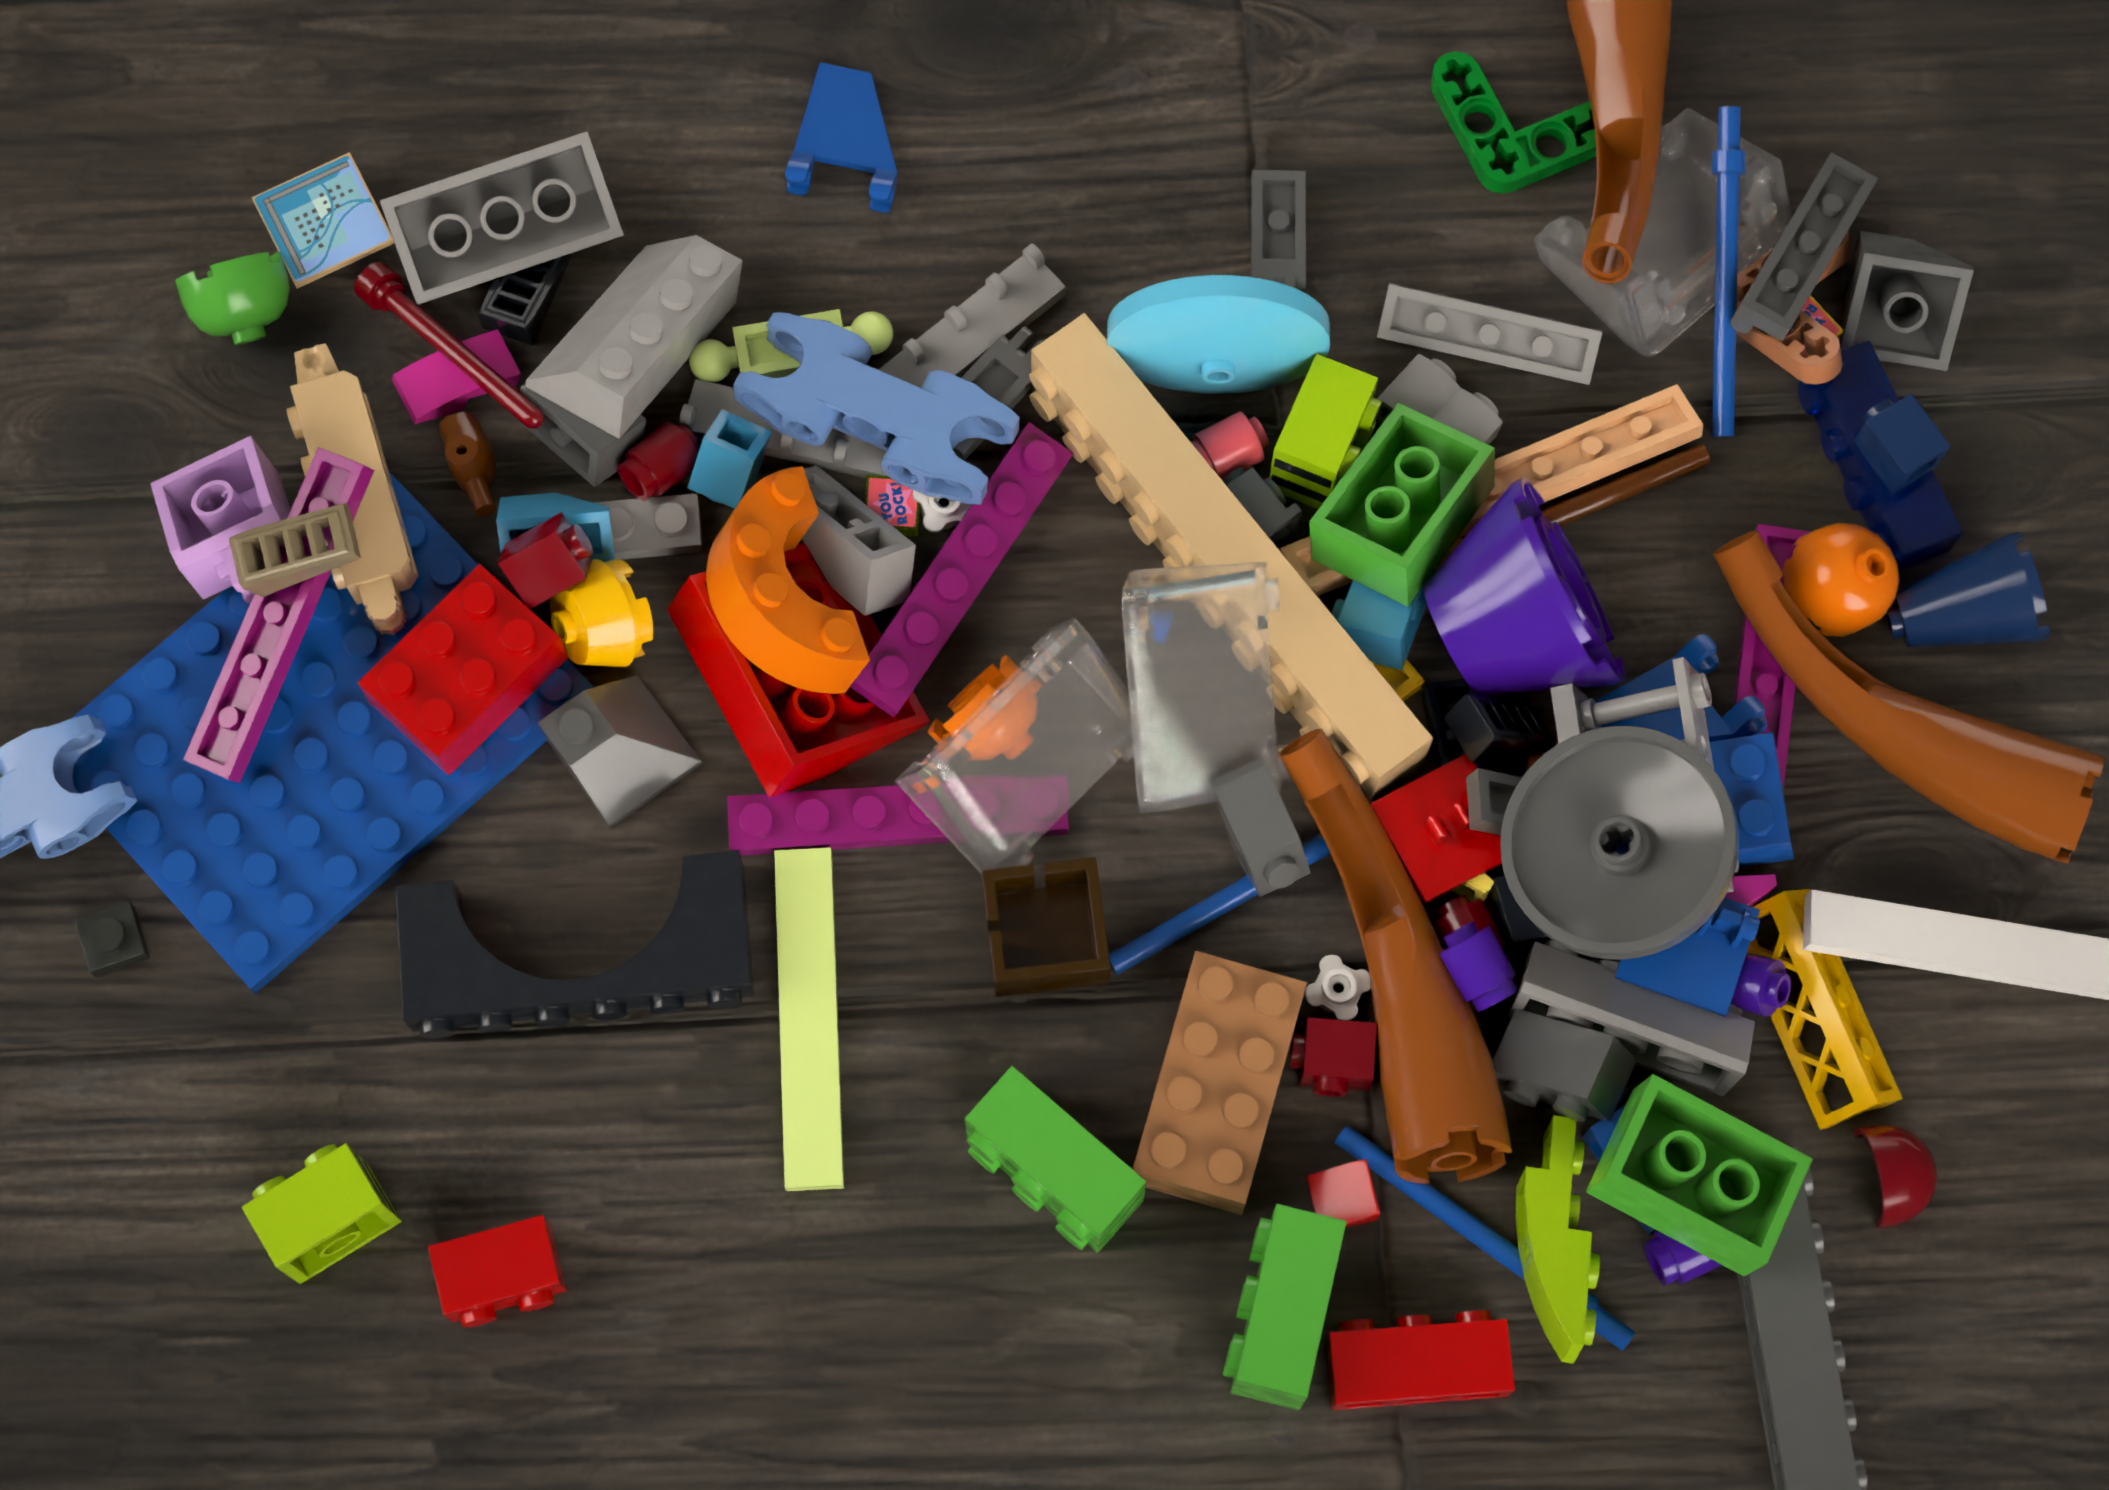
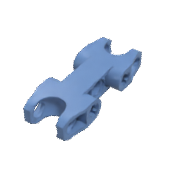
M783 312L772 314L766 325L768 328L767 340L779 351L796 359L800 366L794 373L781 378H771L751 371L740 372L733 385L734 399L766 421L779 433L809 445H824L832 428L887 451L880 465L885 474L895 482L926 496L946 498L965 504L981 505L988 492V477L974 465L959 458L953 449L958 443L970 438H982L1002 445L1012 444L1019 431L1020 417L1015 412L988 395L976 384L945 371H930L920 388L870 367L867 363L873 353L871 346L859 335L826 320L810 319Z
M89 714L74 717L48 727L32 729L0 747V858L32 842L38 857L41 859L63 855L98 837L108 825L127 812L138 801L132 787L125 786L120 781L106 783L84 793H78L74 787L72 776L77 760L87 750L99 744L106 735L99 719Z

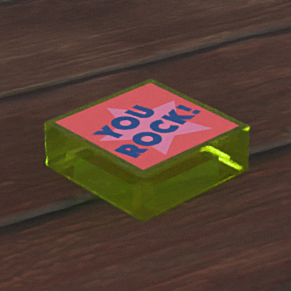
M867 475L865 504L904 536H919L921 504L914 501L912 496L913 490L895 482L889 476Z

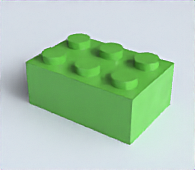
M1397 403L1309 521L1312 560L1408 607L1495 487V447L1403 404Z
M1013 1066L1006 1071L965 1117L966 1141L971 1146L968 1149L969 1154L992 1174L1000 1168L1010 1176L1011 1181L1015 1184L1011 1188L1012 1191L1031 1209L1038 1212L1044 1206L1059 1222L1055 1227L1057 1231L1079 1250H1082L1088 1244L1094 1251L1099 1253L1144 1201L1146 1181Z
M1652 1074L1632 1090L1586 1193L1745 1277L1768 1263L1813 1159Z
M1276 1204L1271 1219L1260 1217L1249 1261L1260 1263L1257 1277L1247 1275L1236 1318L1247 1320L1244 1335L1233 1334L1223 1371V1376L1234 1378L1231 1394L1300 1410L1309 1393L1346 1220Z

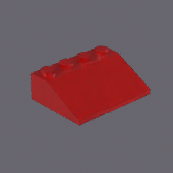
M805 543L798 544L795 549L784 551L786 567L794 582L811 599L832 609L854 612L869 654L881 637V633L871 615L864 616L831 588ZM706 571L689 576L667 609L769 798L815 783L910 735L930 722L914 691H912L900 711L892 717L850 687L845 693H817L791 686L762 671L735 647L720 626L710 603Z

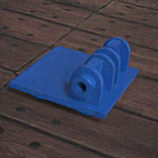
M1724 897L1717 910L1707 922L1682 942L1652 955L1620 959L1615 979L1726 1017L1749 943L1754 940L1759 928L1760 919L1757 918L1760 909Z

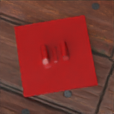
M1466 754L1370 803L1425 903L1502 864L1501 836L1470 829L1466 777L1478 767L1475 763L1470 762Z

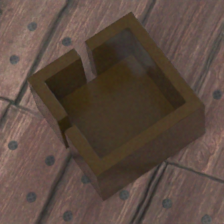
M1096 857L1045 863L1046 888L1035 889L1033 864L982 870V885L996 997L1109 984L1110 961Z

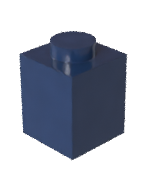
M1912 394L1907 395L1894 404L1889 398L1869 409L1862 416V420L1865 423L1853 441L1892 494L1936 468L1951 447Z

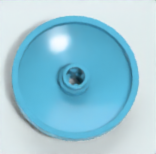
M1193 276L1148 286L1119 302L1113 308L1107 321V345L1116 350L1139 380L1151 385L1190 393H1244L1273 388L1307 375L1316 353L1326 357L1329 352L1330 322L1327 312L1319 302L1308 294L1288 285L1247 276Z

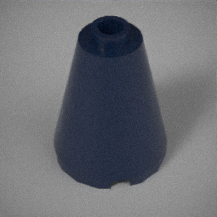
M2014 532L2007 534L1899 590L1893 601L1894 605L1890 606L1885 613L1892 638L1898 639L1903 637L1907 647L2026 643L2049 639V625L2038 628L2036 614L2046 612L2047 608L2030 550L2018 553L2016 548L2024 540L2022 533Z

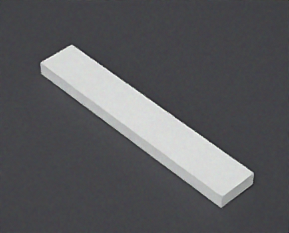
M1811 890L1804 896L1803 950L2109 1000V939L1818 890Z

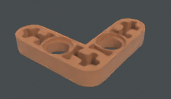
M1847 231L1818 283L1849 260L1851 255L1849 231ZM1772 250L1737 274V309ZM1802 310L1792 325L1794 328L1786 335L1783 342L1766 334L1754 325L1749 333L1743 334L1736 331L1738 336L1806 384L1826 383L1834 379L1841 372L1843 363L1839 339L1834 333ZM1806 352L1811 355V356L1808 357L1807 359H1806Z

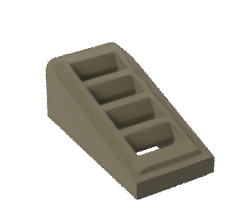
M344 503L256 527L229 538L240 586L244 590L261 597L361 558L350 509ZM330 526L335 549L327 551L322 529ZM306 535L312 556L306 557L302 537ZM285 544L289 562L283 564L279 546Z

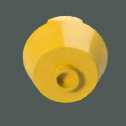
M593 559L587 578L550 598L552 629L560 636L568 658L575 664L627 667L634 658L645 655L642 650V644L653 640V620L647 597L636 600L631 585L626 579L634 571L623 560L613 559L602 562L601 560Z

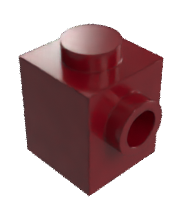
M560 512L505 543L498 565L526 606L531 609L587 578L592 561L591 554H593V548L583 529L577 524L571 526L564 514Z
M1307 1017L1303 1034L1293 1033L1290 1068L1301 1069L1300 1086H1312L1313 1094L1324 1097L1347 1096V1089L1369 1091L1374 1080L1377 1023Z

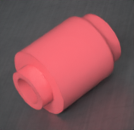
M1241 411L1195 433L1191 442L1221 480L1237 468L1244 467L1248 469L1264 461L1263 448L1269 446L1267 435L1259 420L1255 416L1247 419Z

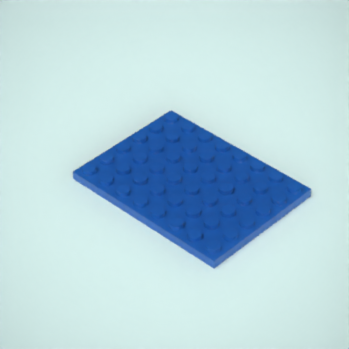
M391 473L390 477L419 575L411 589L400 592L407 621L404 623L405 628L396 632L395 636L393 634L382 635L380 631L375 629L372 620H370L365 611L366 608L363 603L357 605L347 588L338 590L331 572L240 783L225 779L183 760L250 606V603L247 604L244 601L242 593L237 592L234 586L222 591L72 717L89 714L101 721L106 732L102 741L82 754L74 765L72 778L75 789L78 793H84L103 784L120 781L125 786L132 787L138 801L127 812L108 825L106 829L254 994L260 991L543 745L546 739L538 724L540 720L582 691L594 688L567 659L450 776L443 772L369 703L357 682L478 566Z

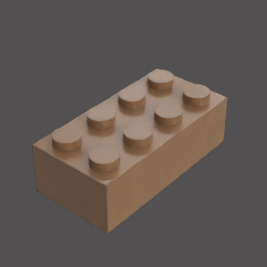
M1195 951L1132 1169L1146 1181V1188L1235 1214H1243L1307 982Z

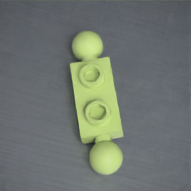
M840 309L801 315V317L826 320L859 335L871 346L872 355L885 351L893 339V328L890 321L878 312L862 313L856 317L851 326L843 327ZM768 321L732 327L736 346L727 347L722 342L714 339L703 340L695 346L689 357V366L692 373L699 380L711 383L723 380L732 368L738 367L740 372L751 371L771 378L786 377L794 373L799 368L800 363L790 355L776 349L767 340L768 328L766 325Z

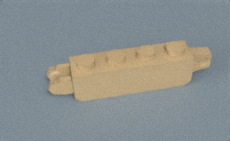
M326 344L302 349L294 353L297 384L290 386L295 406L287 408V415L296 440L305 438L309 452L308 456L300 458L304 475L306 476L318 447L375 470L353 520L361 558L332 569V576L338 590L347 588L357 605L363 603L366 608L365 611L377 631H380L382 635L393 634L395 636L396 632L405 628L404 623L407 622L400 592L411 589L419 575L367 395L362 391L358 377L344 370L339 372Z

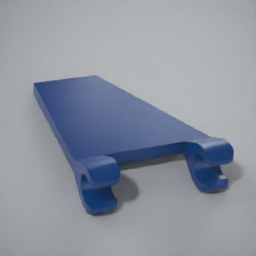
M822 62L819 63L796 145L785 171L786 180L788 181L786 185L787 192L801 196L808 194L814 163L817 161L874 173L869 187V197L871 198L869 207L877 212H890L898 174L870 72Z
M1701 634L1689 641L1673 658L1604 695L1595 702L1598 703L1676 685L1672 660L1684 657L1698 673L1706 675L1714 671L1719 665V659L1715 654L1717 651L1716 644L1708 635ZM1748 696L1740 700L1722 718L1712 705L1704 708L1710 742L1757 735L1767 727L1766 718L1763 716L1765 707L1755 696ZM1680 707L1601 725V728L1611 726L1643 727L1660 731L1678 740L1685 739Z

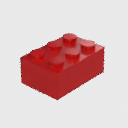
M479 564L357 683L369 703L443 772L450 776L568 659V655L560 636Z

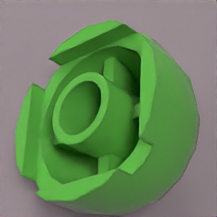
M269 252L223 261L210 265L211 270L206 272L208 276L206 278L196 279L195 272L192 271L175 280L181 304L194 325L211 336H232L234 345H241L265 338L264 327L280 318L287 306L290 292L288 274L281 252H276L272 256L269 255Z

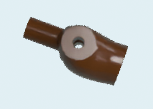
M459 412L446 416L440 421L438 430L443 440L444 453L450 472L460 488L468 494L475 515L478 517L488 516L496 510V505L490 491L496 472V460L490 441L480 422L472 413Z

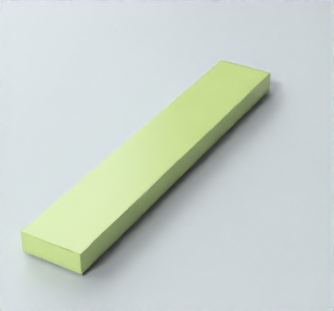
M831 848L774 850L785 1190L844 1188L832 850Z

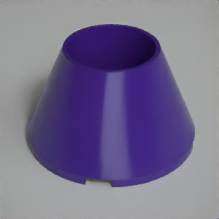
M1525 477L1511 483L1424 584V595L1437 630L1458 670L1477 694L1551 690L1550 688L1570 683H1573L1577 688L1614 686L1626 680L1623 660L1621 657L1614 659L1606 644L1615 639L1591 583L1559 523L1556 521L1551 524L1543 516L1539 505L1545 503L1544 499Z

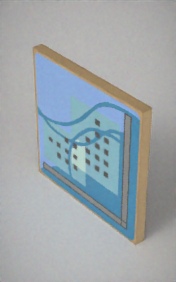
M350 152L251 197L278 252H281L284 264L297 289L395 243Z

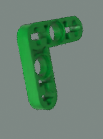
M1454 51L1444 54L1435 63L1430 83L1432 93L1475 174L1486 189L1500 194L1513 192L1596 157L1595 129L1581 134L1578 146L1575 135L1584 132L1588 127L1590 119L1593 118L1590 101L1515 132L1479 64L1472 56L1464 52ZM1448 71H1453L1457 77L1466 76L1463 92L1467 99L1461 104L1462 92L1455 81L1445 82ZM1481 112L1490 117L1494 126L1488 132L1475 133L1465 125L1464 119L1470 113ZM1541 137H1555L1561 141L1565 151L1558 157H1546L1537 150L1535 143ZM1497 141L1496 153L1503 164L1513 163L1509 175H1506L1502 169L1492 170L1495 153L1491 145Z

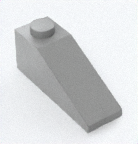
M815 465L804 469L819 515L802 540L831 588L864 616L905 602L911 590L916 545L819 466Z

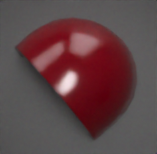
M1876 1125L1855 1129L1853 1131L1855 1138L1864 1137L1868 1142L1878 1171L1882 1210L1880 1218L1875 1221L1876 1227H1892L1905 1223L1920 1214L1930 1203L1937 1183L1936 1163L1925 1143L1913 1133L1896 1126Z

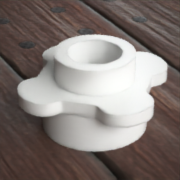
M913 490L912 494L914 501L921 504L920 509L924 527L934 533L956 526L971 506V504L947 499L949 505L943 507L939 504L940 497L926 496Z
M1337 955L1325 956L1319 963L1321 972L1315 983L1309 984L1306 987V1001L1313 1007L1319 1006L1325 1012L1334 1014L1338 1020L1350 1021L1358 1013L1356 1004L1362 993L1368 992L1371 988L1369 973L1364 969L1355 971L1347 967ZM1336 983L1342 984L1344 991L1336 993L1333 990V985Z

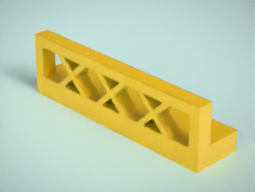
M1810 889L1783 891L1753 906L1760 909L1757 919L1771 914L1775 921L1779 937L1774 952L1760 947L1756 937L1753 941H1750L1747 952L1782 961L1785 968L1797 972L1803 985L1797 1004L1787 1001L1783 1007L1777 1008L1770 1017L1820 1130H1823L1865 1111L1884 1108L1903 1098L1840 956L1803 950L1804 896ZM1787 951L1791 959L1786 958ZM1810 1004H1811V1006H1812L1814 1012L1811 1011V1010H1809ZM1788 1012L1794 1014L1792 1020ZM1805 1019L1820 1025L1826 1037L1820 1057L1806 1052L1800 1040ZM1833 1057L1835 1058L1837 1065L1832 1063ZM1812 1065L1817 1067L1816 1072H1814ZM1828 1073L1844 1079L1854 1101L1833 1112L1823 1093Z

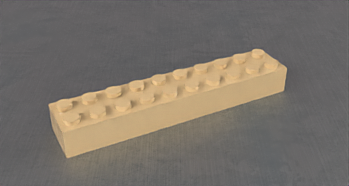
M1083 313L1031 350V373L1029 374L1032 394L1029 395V398L1035 410L1046 422L1053 419L1065 433L1062 436L1063 442L1067 449L1073 453L1072 456L1080 463L1087 460L1098 474L1095 477L1096 482L1105 497L1113 504L1118 501L1121 502L1132 516L1129 518V523L1139 539L1146 545L1152 542L1165 557L1162 562L1172 580L1180 587L1186 584L1199 599L1196 605L1203 618L1212 628L1217 629L1220 626L1233 641L1230 646L1237 660L1246 670L1252 671L1254 668L1268 684L1265 687V691L1274 706L1283 714L1290 711L1303 727L1299 730L1300 735L1302 736L1315 729H1323L1369 803L1391 793L1421 771L1433 737L1116 350L1107 345V339L1089 317Z

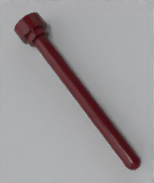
M375 262L367 266L359 274L354 286L355 294L371 309L392 311L526 427L536 429L543 424L544 414L542 410L405 295V288L402 285V278L383 262Z

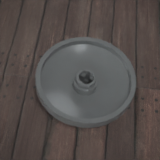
M1635 726L1603 727L1580 733L1557 744L1541 756L1524 774L1516 786L1504 814L1500 839L1501 861L1506 881L1516 902L1534 925L1550 939L1565 948L1591 957L1621 960L1640 958L1661 952L1682 942L1706 923L1717 910L1732 883L1739 855L1738 822L1730 796L1719 776L1710 764L1690 746L1670 735L1648 728ZM1623 843H1629L1630 850L1620 856L1616 852L1617 847Z

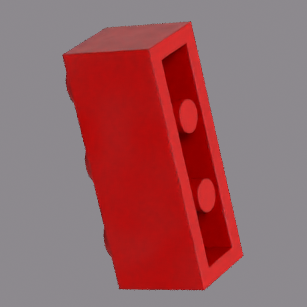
M1477 1310L1455 1314L1456 1323L1433 1324L1432 1315L1399 1317L1396 1319L1397 1327L1374 1329L1373 1320L1371 1319L1339 1322L1338 1332H1329L1325 1339L1332 1410L1508 1397L1515 1391L1507 1319L1491 1320L1490 1311Z

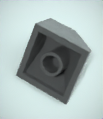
M1859 230L1846 283L1841 325L1844 332L1839 341L1841 354L1947 371L1974 272L1973 266L1914 239Z
M638 675L584 690L538 722L549 746L610 828L702 765L700 758Z

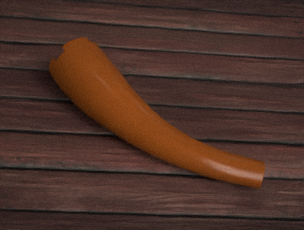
M1566 0L1568 16L1581 59L1595 127L1597 157L1596 195L1582 264L1588 276L1597 282L1605 284L1617 283L1627 277L1646 226L1654 192L1660 152L1670 47L1672 0Z
M1758 530L1748 532L1731 540L1713 553L1738 604L1765 647L1801 693L1847 739L1887 772L1932 803L1973 827L2022 850L2064 864L2069 863L2071 851H2075L2093 802V799H2091L2094 791L2092 786L2095 778H2100L2102 774L2105 756L1943 706L1897 690L1872 677L1834 647L1804 616L1779 580L1784 573Z
M1323 729L1310 731L1284 747L1278 756L1329 848L1342 878L1361 937L1369 968L1375 1022L1377 1023L1380 1081L1395 1171L1402 1179L1420 1184H1430L1429 1172L1456 1170L1458 1182L1487 1175L1506 1164L1504 1152L1511 1153L1512 1147L1493 1061L1469 1002H1465L1439 955V952L1444 950L1414 884L1375 811Z

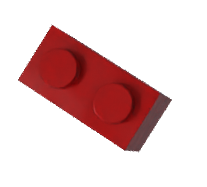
M544 1215L428 1246L443 1315L453 1323L461 1321L464 1328L492 1322L497 1319V1310L519 1305L521 1312L547 1307L554 1303L553 1295L567 1291L552 1226Z

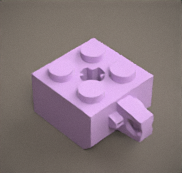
M249 436L150 483L169 551L180 572L203 600L234 586L237 592L242 593L244 601L247 604L251 603L254 593L244 590L239 584L229 538L256 527L285 520L291 511L279 473L252 436Z

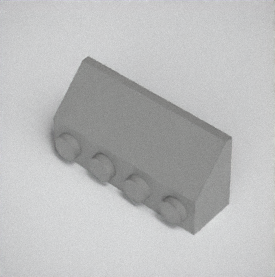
M588 131L379 200L417 305L624 236Z
M697 235L646 245L527 378L526 387L620 439L688 360L695 346L706 339L736 304L743 260Z
M1547 940L1545 945L1535 941L1532 945L1517 983L1518 991L1513 994L1506 1017L1512 1019L1517 1008L1613 1035L1637 1059L1636 1065L1720 1096H1724L1745 1075L1749 1064L1755 1021L1742 1017V1010L1730 1004L1727 1016L1723 1017L1615 979L1619 965L1617 962L1601 960L1599 964L1577 957V952L1565 948L1553 940Z

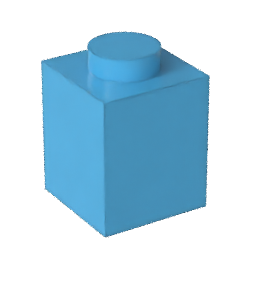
M722 409L702 440L687 488L706 496L714 502L722 503L735 509L757 479L772 431Z

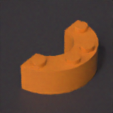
M803 466L787 468L772 473L753 485L740 500L715 538L706 566V583L710 603L720 626L730 641L748 660L762 671L786 684L803 690L828 694L845 693L868 664L870 658L854 612L832 609L811 599L796 585L786 567L784 551L795 549L819 515Z

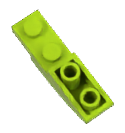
M1553 1115L1543 1136L1541 1168L1526 1166L1516 1186V1230L1523 1275L1533 1308L1546 1337L1561 1362L1574 1364L1583 1346H1591L1594 1339L1596 1311L1587 1309L1588 1288L1595 1289L1598 1282L1600 1255L1591 1253L1592 1232L1576 1230L1580 1213V1195L1571 1194L1572 1175H1580L1584 1158V1141L1575 1139V1120Z

